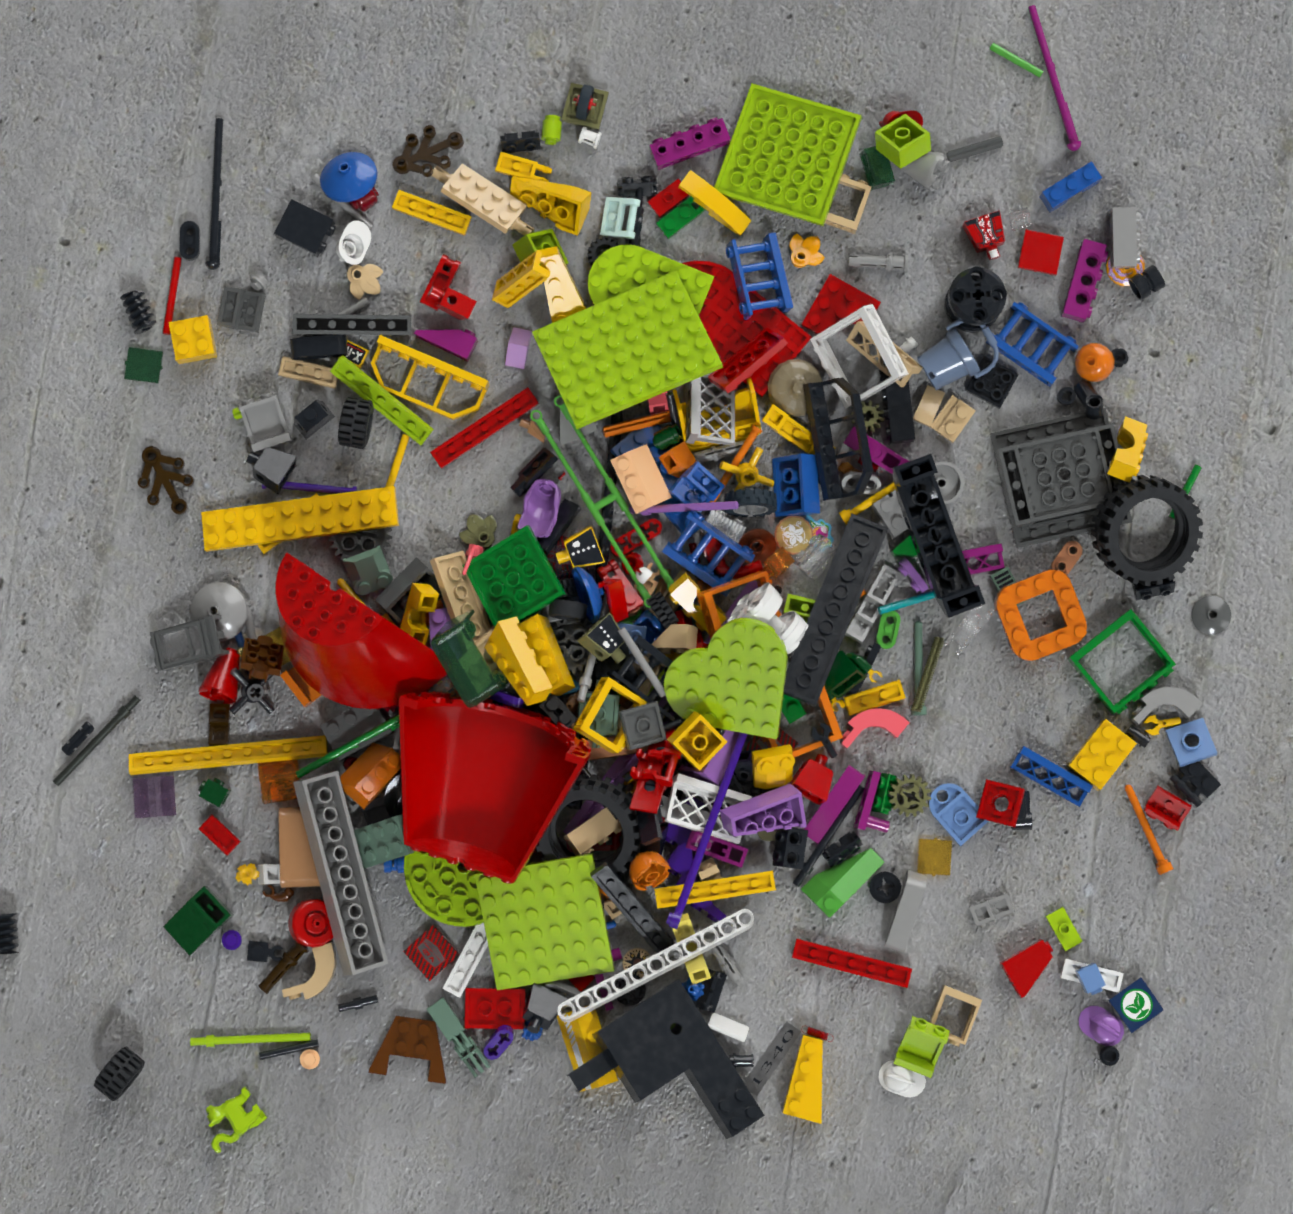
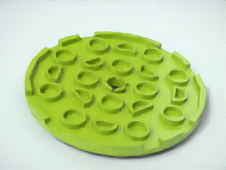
M414 851V853L405 856L404 875L406 885L411 897L422 911L433 919L452 926L468 927L484 923L474 875L480 871L468 870L464 873L460 872L458 869L460 862L458 864H450L446 859L431 857L424 851Z

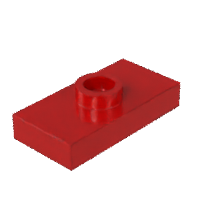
M679 178L648 201V204L659 218L689 196V194L679 188L681 183Z
M213 814L198 828L227 856L241 842Z

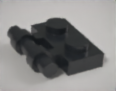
M1199 761L1180 767L1178 770L1184 775L1183 777L1179 778L1176 774H1173L1169 778L1174 783L1173 786L1177 790L1180 789L1187 797L1186 800L1189 803L1192 802L1196 807L1203 803L1198 798L1200 793L1205 798H1208L1221 786L1218 780ZM1188 780L1196 788L1193 792L1185 784Z

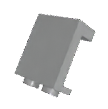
M267 392L261 394V398L254 401L253 398H248L241 401L242 404L238 406L251 441L253 452L291 440L277 393Z

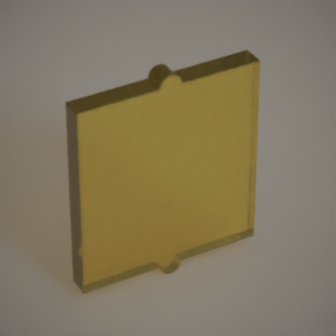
M934 838V840L919 839L917 873L931 874L932 876H950L952 841L938 840L937 838Z

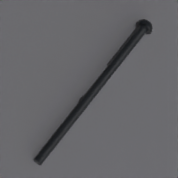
M216 118L210 249L209 261L205 262L206 267L210 270H216L220 266L222 221H219L220 186H222V118Z

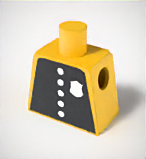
M591 525L565 539L563 542L566 549L555 553L559 564L571 561L573 568L605 562Z

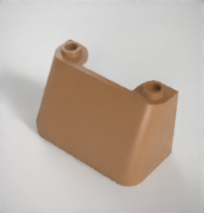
M300 807L279 808L281 888L320 887Z

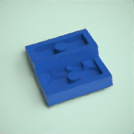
M696 461L680 476L668 492L682 504L708 503L717 498L725 485Z

